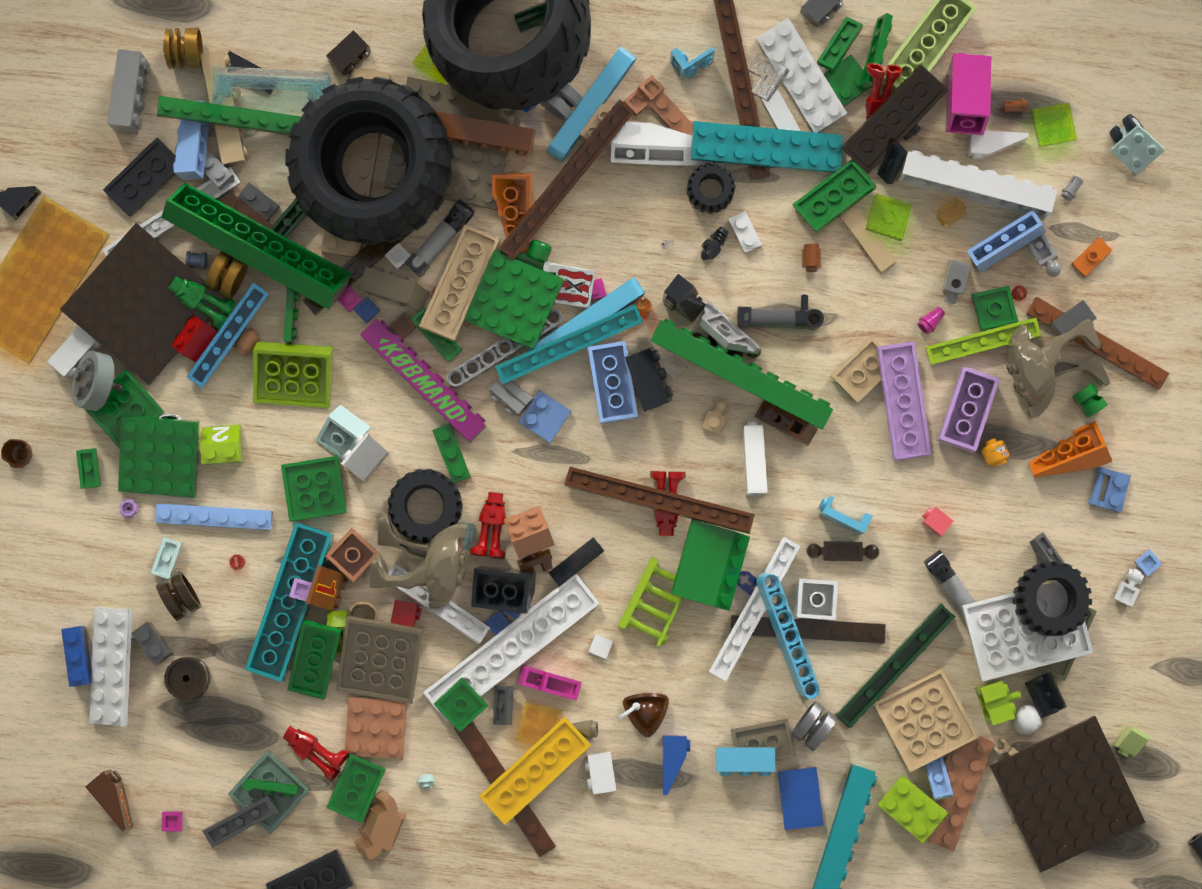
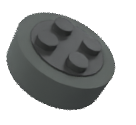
M88 351L81 358L74 372L72 383V400L76 407L97 411L104 405L111 390L122 391L123 385L113 382L114 363L111 356Z

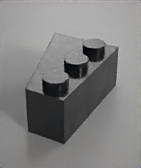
M679 274L676 275L666 288L662 299L664 301L663 305L670 311L676 310L691 323L696 320L706 304L702 302L703 299L700 296L696 297L699 293L694 285Z

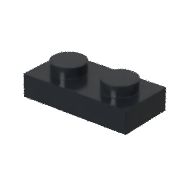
M891 142L877 172L886 184H893L908 153L898 142Z

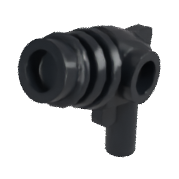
M720 226L716 229V232L710 235L711 239L707 238L701 245L703 248L701 252L702 260L713 259L720 253V246L724 245L729 234L725 228Z

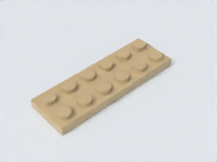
M464 225L419 328L455 342L490 258L499 245L500 238Z

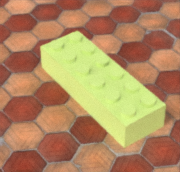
M967 0L934 1L887 64L897 65L902 68V74L894 82L892 92L920 63L931 72L977 9L976 6ZM884 76L882 81L883 86H885L886 76Z

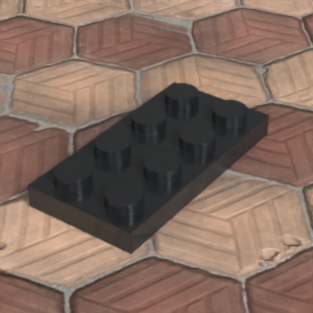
M157 137L103 191L131 218L175 175L173 164L176 155Z

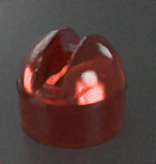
M1021 285L1015 286L1011 291L1012 298L1015 301L1024 300L1027 296L1026 288ZM1018 288L1022 292L1023 297H1021L1020 293L1018 292Z
M235 554L230 558L229 564L231 568L240 570L245 566V559L243 556ZM235 557H237L238 567L235 566Z

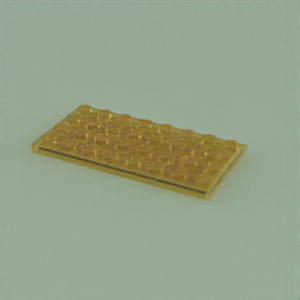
M45 195L0 265V347L28 364L32 362L60 317L62 311L59 309L76 291L110 236L109 233Z

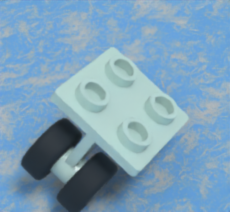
M1128 114L1122 120L1124 126L1121 129L1116 125L1110 130L1111 137L1117 143L1111 148V152L1135 174H1139L1160 156L1165 149L1144 130L1136 117Z

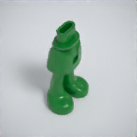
M177 276L174 277L168 287V290L172 291L174 296L189 310L194 308L209 317L212 321L211 326L217 331L224 325L227 317L215 312L200 300L202 299L215 306L226 315H230L235 305L233 299L220 300L206 292L203 285L186 279L182 280Z

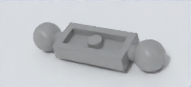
M1044 234L1027 244L1040 267L1042 268L1047 265L1046 272L1049 276L1056 277L1061 273V265L1058 262H1054V260L1058 259L1057 254Z

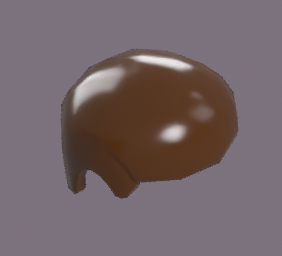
M9 439L1 448L2 460L6 461L13 468H24L30 463L33 456L31 446L22 439Z

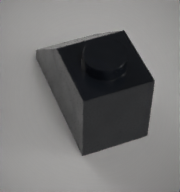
M35 186L7 188L0 192V207L17 220L42 192Z

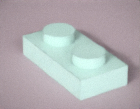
M163 537L151 573L170 580L183 543Z

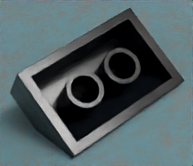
M654 346L624 357L644 412L673 400L672 388L666 383L667 374L665 369L660 366V354L657 349H654Z
M485 566L474 568L471 607L527 614L535 592L536 572Z

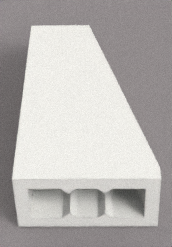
M747 422V426H743L745 496H762L767 494L763 425H758V422Z

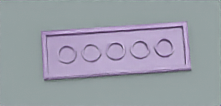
M915 341L876 347L893 461L932 455Z

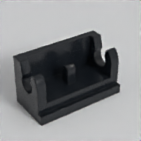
M1051 671L1025 682L1040 718L1055 714L1067 707Z

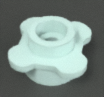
M424 774L418 776L416 783L417 786H421V789H431L432 786L436 785V780H434V775Z

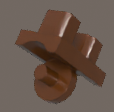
M550 549L541 550L517 560L520 571L535 572L533 566L541 564L543 571L553 568L551 561L553 558Z

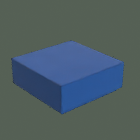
M368 297L353 309L366 324L380 312V309Z
M501 610L485 621L495 636L511 624Z

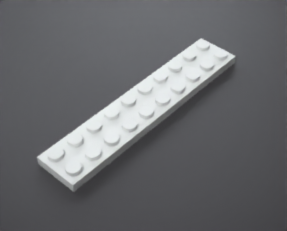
M575 574L530 608L527 614L521 615L423 693L446 723H448L449 720L433 703L461 677L481 697L600 603L579 576Z

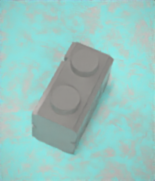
M499 377L489 389L490 397L496 403L501 401L506 406L504 409L511 416L514 414L519 416L533 400V397L513 380L502 384Z

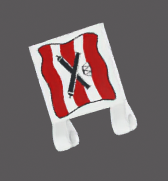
M552 262L544 263V271L556 272V276L564 279L555 303L585 308L590 307L596 270L559 265Z

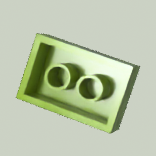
M901 775L878 803L881 809L923 844L928 841L950 814L904 775Z

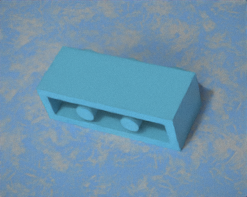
M716 747V772H720V775L730 776L732 772H739V775L750 776L751 772H759L761 776H770L771 772H775V748Z

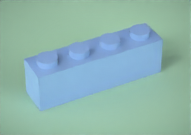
M180 120V126L177 130L178 142L175 147L176 159L173 164V170L182 180L203 179L210 124Z
M1034 210L970 248L967 252L981 273L1043 235L1046 231Z

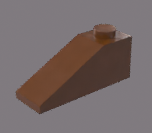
M763 400L754 416L809 446L817 432V429L810 423Z

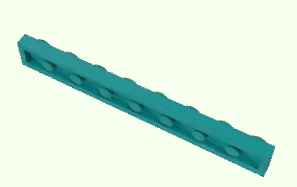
M635 304L496 365L495 368L502 384H505L643 323V320Z

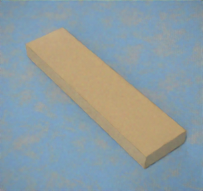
M856 205L839 216L880 273L897 262Z

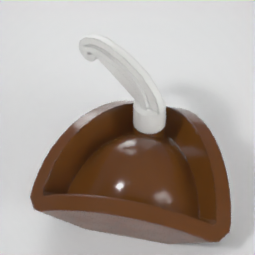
M640 693L628 696L623 700L625 712L618 716L617 719L621 720L628 716L634 727L643 736L651 737L660 727L666 715L669 698L659 693Z

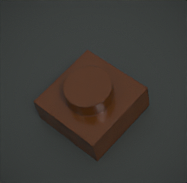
M405 312L390 324L402 339L417 328Z

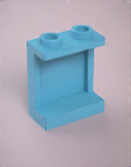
M830 495L821 501L818 508L821 510L820 516L859 535L865 533L873 517L872 515L864 513L859 521H856L830 508L834 499L833 496Z

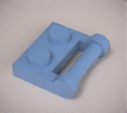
M1097 467V476L1092 495L1088 499L1087 504L1121 513L1131 475L1104 467ZM1104 475L1109 476L1104 499L1100 501L1098 499Z

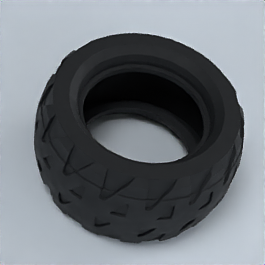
M494 0L424 1L422 9L423 35L433 64L454 90L467 99L487 108L495 110L502 108L522 110L550 100L568 83L573 81L580 71L583 58L587 56L589 51L591 16L587 0H545L547 3L546 16L541 29L533 40L514 53L496 57L483 56L469 50V35L473 22L483 8Z

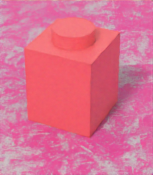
M933 507L932 510L928 508L922 515L924 520L921 523L941 537L954 521L940 509Z

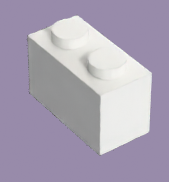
M611 752L587 755L588 759H585L584 762L585 769L590 771L591 776L590 779H587L589 790H593V794L616 791Z

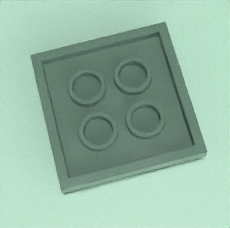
M267 750L228 795L242 808H245L268 795L262 793V789L245 791L242 784L247 779L299 785V794H293V797L281 796L282 792L275 791L274 795L269 794L278 812L259 823L269 833H272L311 789Z

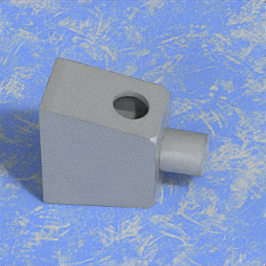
M956 260L948 261L942 290L947 291L944 302L955 304L957 295L964 293L971 264ZM954 279L958 282L955 288L951 285Z

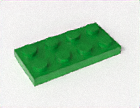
M851 159L792 205L817 234L874 191L876 185L857 163Z
M304 619L287 690L325 700L342 629Z

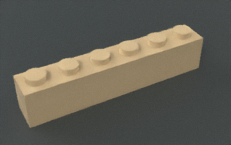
M223 49L200 54L210 103L236 107L235 103L238 102L236 91L232 89V84H235L232 73L228 72L227 67L231 66L229 55H226ZM214 125L222 164L226 168L247 164L246 158L249 157L247 146L243 144V139H245L244 129Z

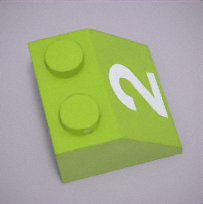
M241 425L203 427L200 441L201 464L209 466L243 463Z

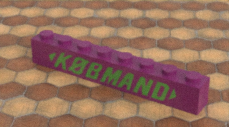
M375 319L360 334L361 337L471 443L486 428L484 424L486 420L479 413L474 415L470 411L472 407L465 400L461 402L456 397L458 393L451 386L447 388L443 384L445 380L438 373L434 375L429 370L431 366L425 360L420 362L415 357L417 353L410 346L406 348L402 344L404 340L397 333L393 335L389 331L391 327L384 320L380 322Z

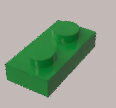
M97 449L77 450L80 489L101 487Z

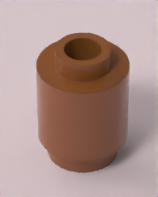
M804 244V249H802V268L806 269V272H817V269L821 268V249H819V244Z

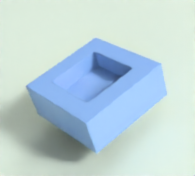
M1150 549L1134 561L1146 577L1162 565Z

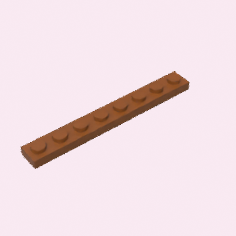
M1035 297L1026 314L1032 318L1036 317L1037 321L1050 327L1049 324L1065 312ZM1096 331V334L1101 343L1100 349H1091L1082 338L1077 337L1073 340L1157 390L1161 389L1169 375V372Z

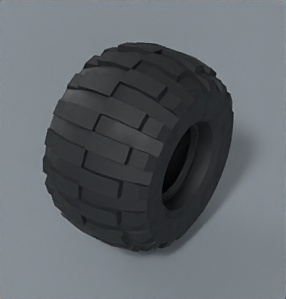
M363 77L346 79L347 83L338 86L332 84L321 91L323 95L314 102L309 100L301 110L304 114L299 122L293 123L289 133L291 138L289 149L286 148L285 165L289 170L287 180L291 192L299 202V207L307 217L335 237L363 245H377L380 242L387 241L394 242L405 238V235L413 230L418 231L428 223L427 219L435 210H439L445 200L443 196L447 186L449 187L453 174L451 170V160L453 159L452 145L441 118L416 91L406 85H400L391 79L374 77L373 79H364ZM370 133L385 134L393 138L401 146L406 158V170L401 183L392 192L380 197H367L355 192L346 182L342 169L343 157L349 145L360 136Z

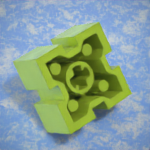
M998 680L974 688L987 725L994 726L1015 719L1016 708L1011 701L1021 698L1020 691L1010 693L1007 684Z

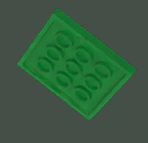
M494 251L467 310L464 322L533 350L558 297L564 279Z
M122 415L118 491L195 498L200 421Z

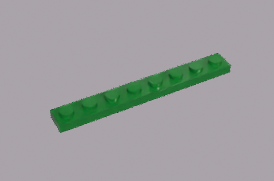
M159 96L157 116L283 135H289L293 123H298L302 117Z

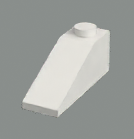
M985 131L984 135L969 134L968 156L973 157L975 160H983L984 157H989L1024 142L1029 137V133Z

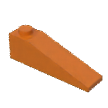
M511 172L492 174V196L502 221L505 237H507L532 206L533 173ZM530 240L521 250L522 252L527 251L528 246L530 244Z
M1096 421L1073 431L1074 435L1067 440H1060L1057 447L1052 450H1046L1030 461L1029 465L1034 478L1094 469L1112 462Z

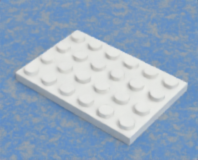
M1059 582L1039 587L1036 598L1042 613L1048 617L1062 615L1068 605V595L1065 588ZM1014 593L961 606L981 681L1093 653L1085 622L1083 625L1078 626L1077 630L1061 636L1038 635L1037 632L1030 631L1027 625H1023L1020 622L1022 619L1020 615L1017 616L1015 613L1017 606L1016 604L1013 605V599L1016 598Z

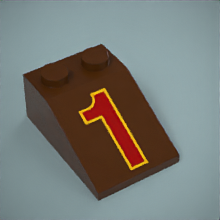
M106 770L85 787L122 832L133 827L124 784L121 782L122 777L116 770Z

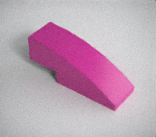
M522 665L517 684L577 701L582 682Z

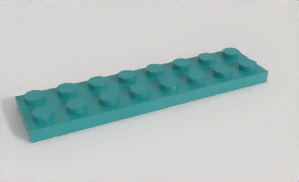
M694 121L692 124L691 160L834 173L841 168L843 135Z

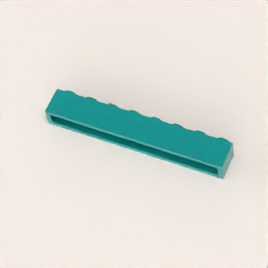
M851 764L812 889H842L839 887L841 881H845L848 870L845 869L847 862H851L854 851L851 849L853 843H857L860 832H857L859 824L862 825L866 814L863 811L865 805L868 806L871 800L869 792L877 781L875 771Z

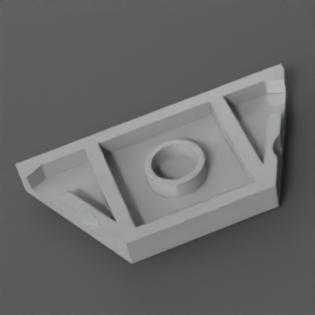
M710 301L707 302L698 323L703 328V331L711 335L717 341V344L725 349L758 354L761 347Z

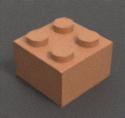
M540 506L530 508L527 511L504 519L519 559L555 545Z
M351 528L326 554V557L352 582L356 583L371 567L372 560H375V555L381 553L355 529Z

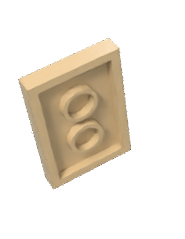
M873 336L830 376L856 403L881 381L876 347L881 345Z

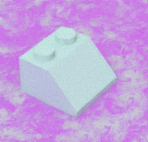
M339 405L328 416L315 441L343 460V455L348 450L352 451L356 446L354 442L357 438L368 433L371 427Z

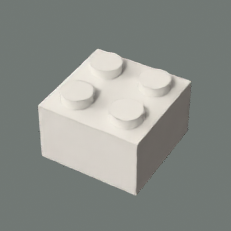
M797 579L795 618L836 620L838 581Z

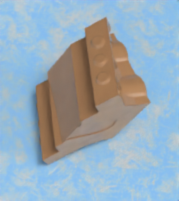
M383 790L375 793L374 799L376 803L369 806L364 824L359 828L362 838L354 841L358 851L368 860L378 857L381 850L389 853L392 851L406 814L397 811L398 807L394 798Z

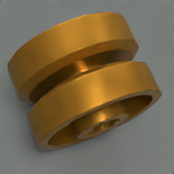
M221 251L208 272L205 288L213 292L220 289V294L231 300L238 292L245 278L248 265L237 259L233 261L232 256Z

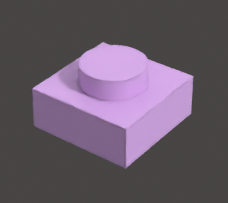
M295 578L289 597L306 601L312 583Z

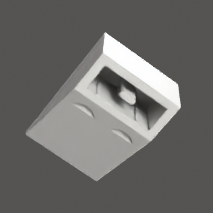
M367 433L357 438L354 442L356 446L352 451L348 450L343 455V462L341 463L363 482H366L389 454L387 450Z

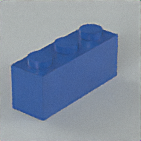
M77 626L61 629L69 687L91 684L92 669L86 627Z

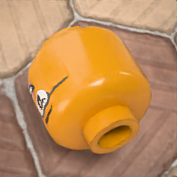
M994 438L985 442L986 446L981 449V453L987 465H992L994 468L1007 462L1010 454L1004 441H996Z

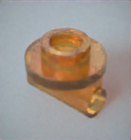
M638 298L633 305L636 304L641 317L646 320L653 310L652 303L646 298Z

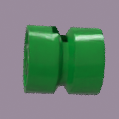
M1091 383L1072 396L1077 405H1082L1081 411L1086 418L1091 417L1108 405L1103 396H1098L1099 391L1094 383Z

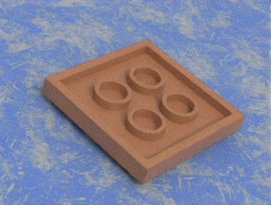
M348 697L345 750L355 756L403 759L407 703L388 699Z

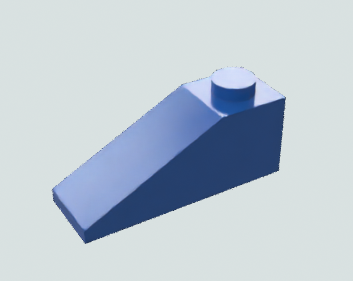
M663 736V795H668L687 756V752H690V740H687V736Z

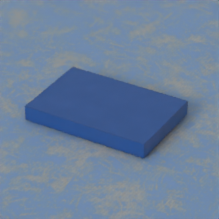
M817 767L778 771L784 830L824 826Z

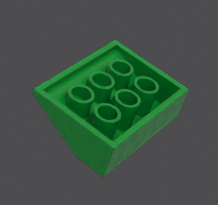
M691 519L671 594L714 608L730 611L750 536Z

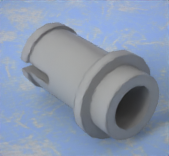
M1074 175L1067 187L1062 189L1061 196L1068 201L1075 199V194L1083 184V180Z

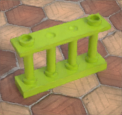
M651 557L618 627L624 630L626 626L638 629L658 639L656 645L660 647L661 643L665 645L670 635L667 633V630L683 598H678L651 585L649 579L652 574H657L673 583L676 576L660 568V565L657 564L658 559ZM650 592L674 604L671 615L644 603L640 599L642 593ZM641 609L667 622L662 633L635 620V617L632 616L634 610Z

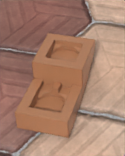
M651 75L623 102L634 111L633 115L636 117L665 88Z

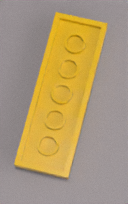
M564 717L483 791L479 797L500 821L506 825L584 753L591 744Z

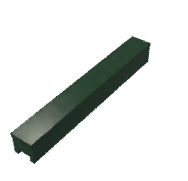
M939 603L834 715L848 728H851L956 616L947 610L942 603Z

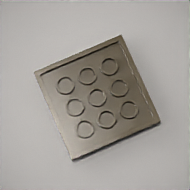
M347 616L336 690L412 704L424 629Z

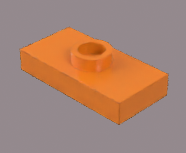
M1098 237L1071 265L1086 277L1112 249Z

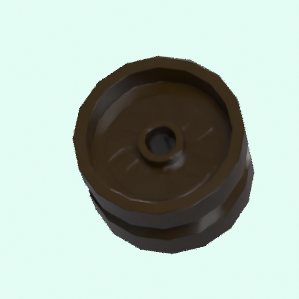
M181 571L171 576V583L163 580L156 585L162 602L176 621L187 616L186 608L190 612H195L202 608L195 590Z
M182 657L172 661L164 674V684L168 692L181 700L196 699L202 696L208 690L211 682V673L208 666L202 660L194 657ZM189 675L190 680H186L185 676Z

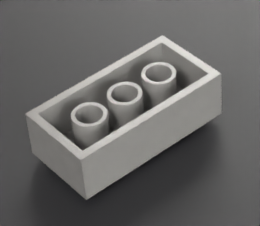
M118 49L107 122L114 132L138 135V129L141 130L142 127L140 114L141 111H144L145 107L143 93L147 91V81H145L146 74H149L150 63L139 51Z

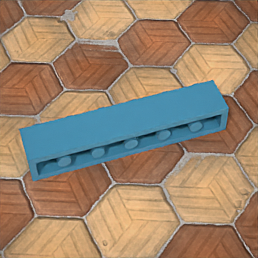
M255 283L251 285L189 372L187 378L203 388L269 293Z

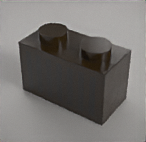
M353 30L326 57L344 76L345 74L352 73V70L356 68L355 65L360 60H366L371 50L369 45Z

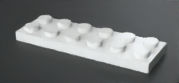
M789 18L756 38L814 132H821L848 114Z
M94 607L89 723L127 726L132 610Z

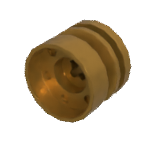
M199 27L186 28L184 37H182L179 28L175 29L174 34L172 29L165 30L163 52L169 69H174L175 65H177L178 69H181L184 60H186L188 68L202 67L200 54H203V42Z

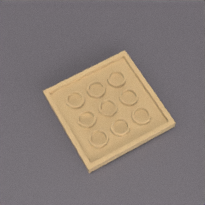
M942 668L873 704L909 773L979 738Z

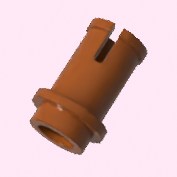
M1023 98L1015 101H1004V113H1024V111H1028V101Z

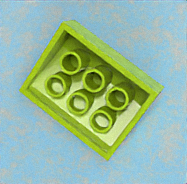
M258 341L253 349V403L330 408L334 347Z

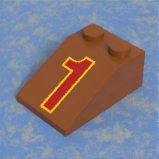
M318 565L305 603L335 611V608H339L342 598L339 597L341 590H345L348 583L346 575Z

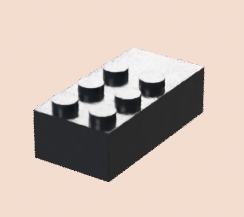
M337 848L265 885L267 889H346L354 885V881Z

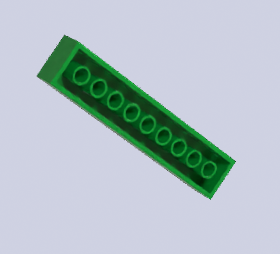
M184 182L166 200L161 218L319 305L330 309L346 290L352 273Z
M668 319L659 321L649 341L822 430L824 429L833 411L829 407L831 403L821 398H818V400L813 399L814 394L804 389L798 391L795 389L796 385L784 380L783 383L778 381L779 376L771 372L766 374L761 372L762 368L754 363H750V365L745 364L744 358L733 354V356L726 354L728 350L719 345H716L715 348L709 345L711 341L701 336L698 339L693 337L692 331L684 327L680 330L675 327L676 323Z

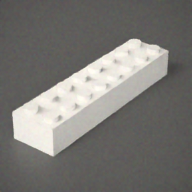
M915 150L907 153L898 178L899 182L1022 214H1027L1034 210L1038 218L1046 219L1052 213L1057 190H1054L1050 185H1035L1031 180H1016V177L1012 175L1000 176L993 170L981 171L973 165L962 166L957 161H943L941 157L935 155L927 157L922 152Z

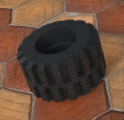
M706 163L705 166H698V169L692 172L688 180L687 196H689L690 203L694 204L695 209L699 208L700 212L703 213L707 211L708 214H712L715 211L718 213L722 209H726L734 196V177L731 176L729 170H725V166L722 165L720 167L718 163H714V165ZM706 179L717 180L722 186V193L715 198L704 196L700 191L701 182Z

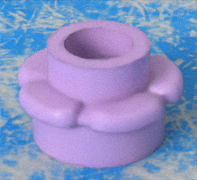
M132 499L121 502L119 506L120 514L123 517H134L138 511V504L134 503Z

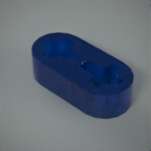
M742 571L740 576L748 575V581L752 585L749 586L746 583L742 585L740 578L737 585L751 596L754 591L752 587L757 586V578L747 571Z

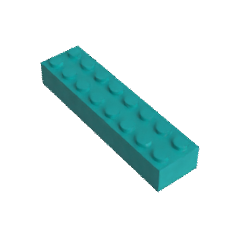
M295 522L245 670L285 682L298 644L304 619L306 620L311 604L305 603L306 601L289 597L294 579L313 582L318 565L322 567L325 565L326 554L330 551L335 535Z

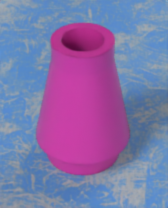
M936 307L920 318L917 324L919 329L925 334L934 332L945 315L944 310Z

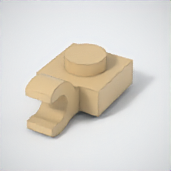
M719 399L715 411L708 410L702 425L703 429L718 435L720 434L726 420V416L721 415L726 404L725 401Z
M999 738V741L1003 744V747L998 749L993 746L992 748L995 752H1005L1008 756L1019 752L1002 738Z

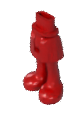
M875 63L867 65V73L872 76L873 86L870 96L866 99V120L891 95L894 82L902 74L901 67L887 65L886 69H884L883 66ZM884 76H886L885 86L881 96V84Z
M650 471V477L655 480L657 489L665 491L667 471ZM668 472L669 492L677 494L678 484L681 480L685 479L686 472ZM654 510L655 520L658 524L656 527H659V536H674V527H677L674 524H677L679 516Z
M488 492V498L484 502L485 504L478 520L481 522L479 542L476 546L470 548L469 554L481 557L487 556V542L490 526L492 525V542L488 557L505 559L506 553L500 547L502 525H505L504 519H506L505 503L503 502L504 494Z
M292 726L288 727L283 736V739L289 742L288 745L302 761L307 758L322 770L325 778L330 782L337 777L341 770L340 766L349 756V752L346 750H341L338 753L330 752L318 742V738L301 731V729L296 730ZM314 752L323 757L329 764L319 758Z

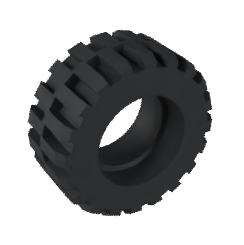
M417 469L414 472H408L396 482L395 487H392L390 498H388V513L391 517V522L397 531L412 541L430 543L438 533L449 526L458 524V521L461 519L463 503L460 492L453 481L439 471ZM422 488L435 490L443 500L441 516L430 524L415 522L410 517L407 509L410 496Z
M1060 561L1040 563L1032 566L1031 569H1027L1023 577H1019L1017 581L1018 586L1014 587L1013 592L1016 594V598L1013 599V605L1016 604L1017 610H1015L1016 615H1020L1022 618L1020 622L1023 625H1027L1030 631L1037 632L1038 635L1061 636L1077 630L1078 626L1083 625L1085 616H1089L1091 611L1088 607L1092 605V599H1089V594L1092 591L1091 587L1087 588L1086 583H1088L1086 577H1081V572L1078 569H1073L1072 565L1068 563L1063 564ZM1053 580L1059 582L1067 592V608L1058 617H1048L1038 607L1037 591L1041 584L1046 581Z

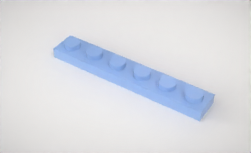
M157 503L155 523L271 530L273 511Z

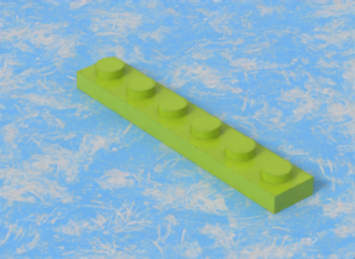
M1037 318L926 346L925 350L929 364L931 366L1007 346L1015 330L1023 324L1028 327V332L1032 334V339L1040 337L1041 332Z

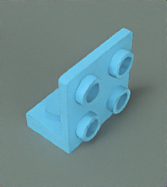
M677 47L671 51L670 63L681 79L685 77L689 79L697 73L696 70L701 67L704 69L713 63L715 49L712 47L687 63V55L684 51L680 52Z

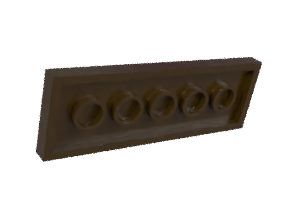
M920 63L841 146V149L869 174L885 157L891 142L899 143L949 89Z

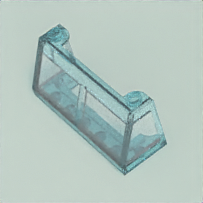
M213 66L212 103L222 105L224 98L227 96L232 97L233 88L308 91V101H315L323 95L321 92L323 89L331 86V79L328 72Z

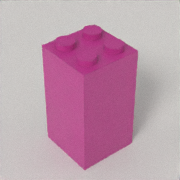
M953 53L947 73V88L949 91L946 98L945 132L984 135L990 118L992 56Z

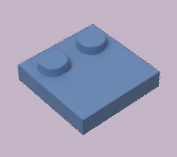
M539 390L518 423L551 443L568 418L571 410Z

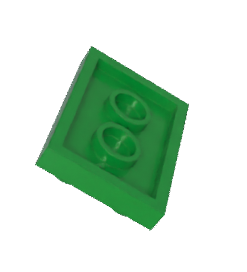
M350 753L326 808L362 823L386 769Z

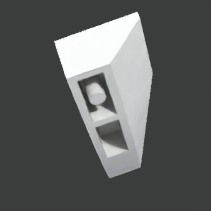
M626 122L612 139L611 162L682 166H705L706 163H710V165L717 163L691 160L692 135L653 123ZM718 163V166H725V163Z

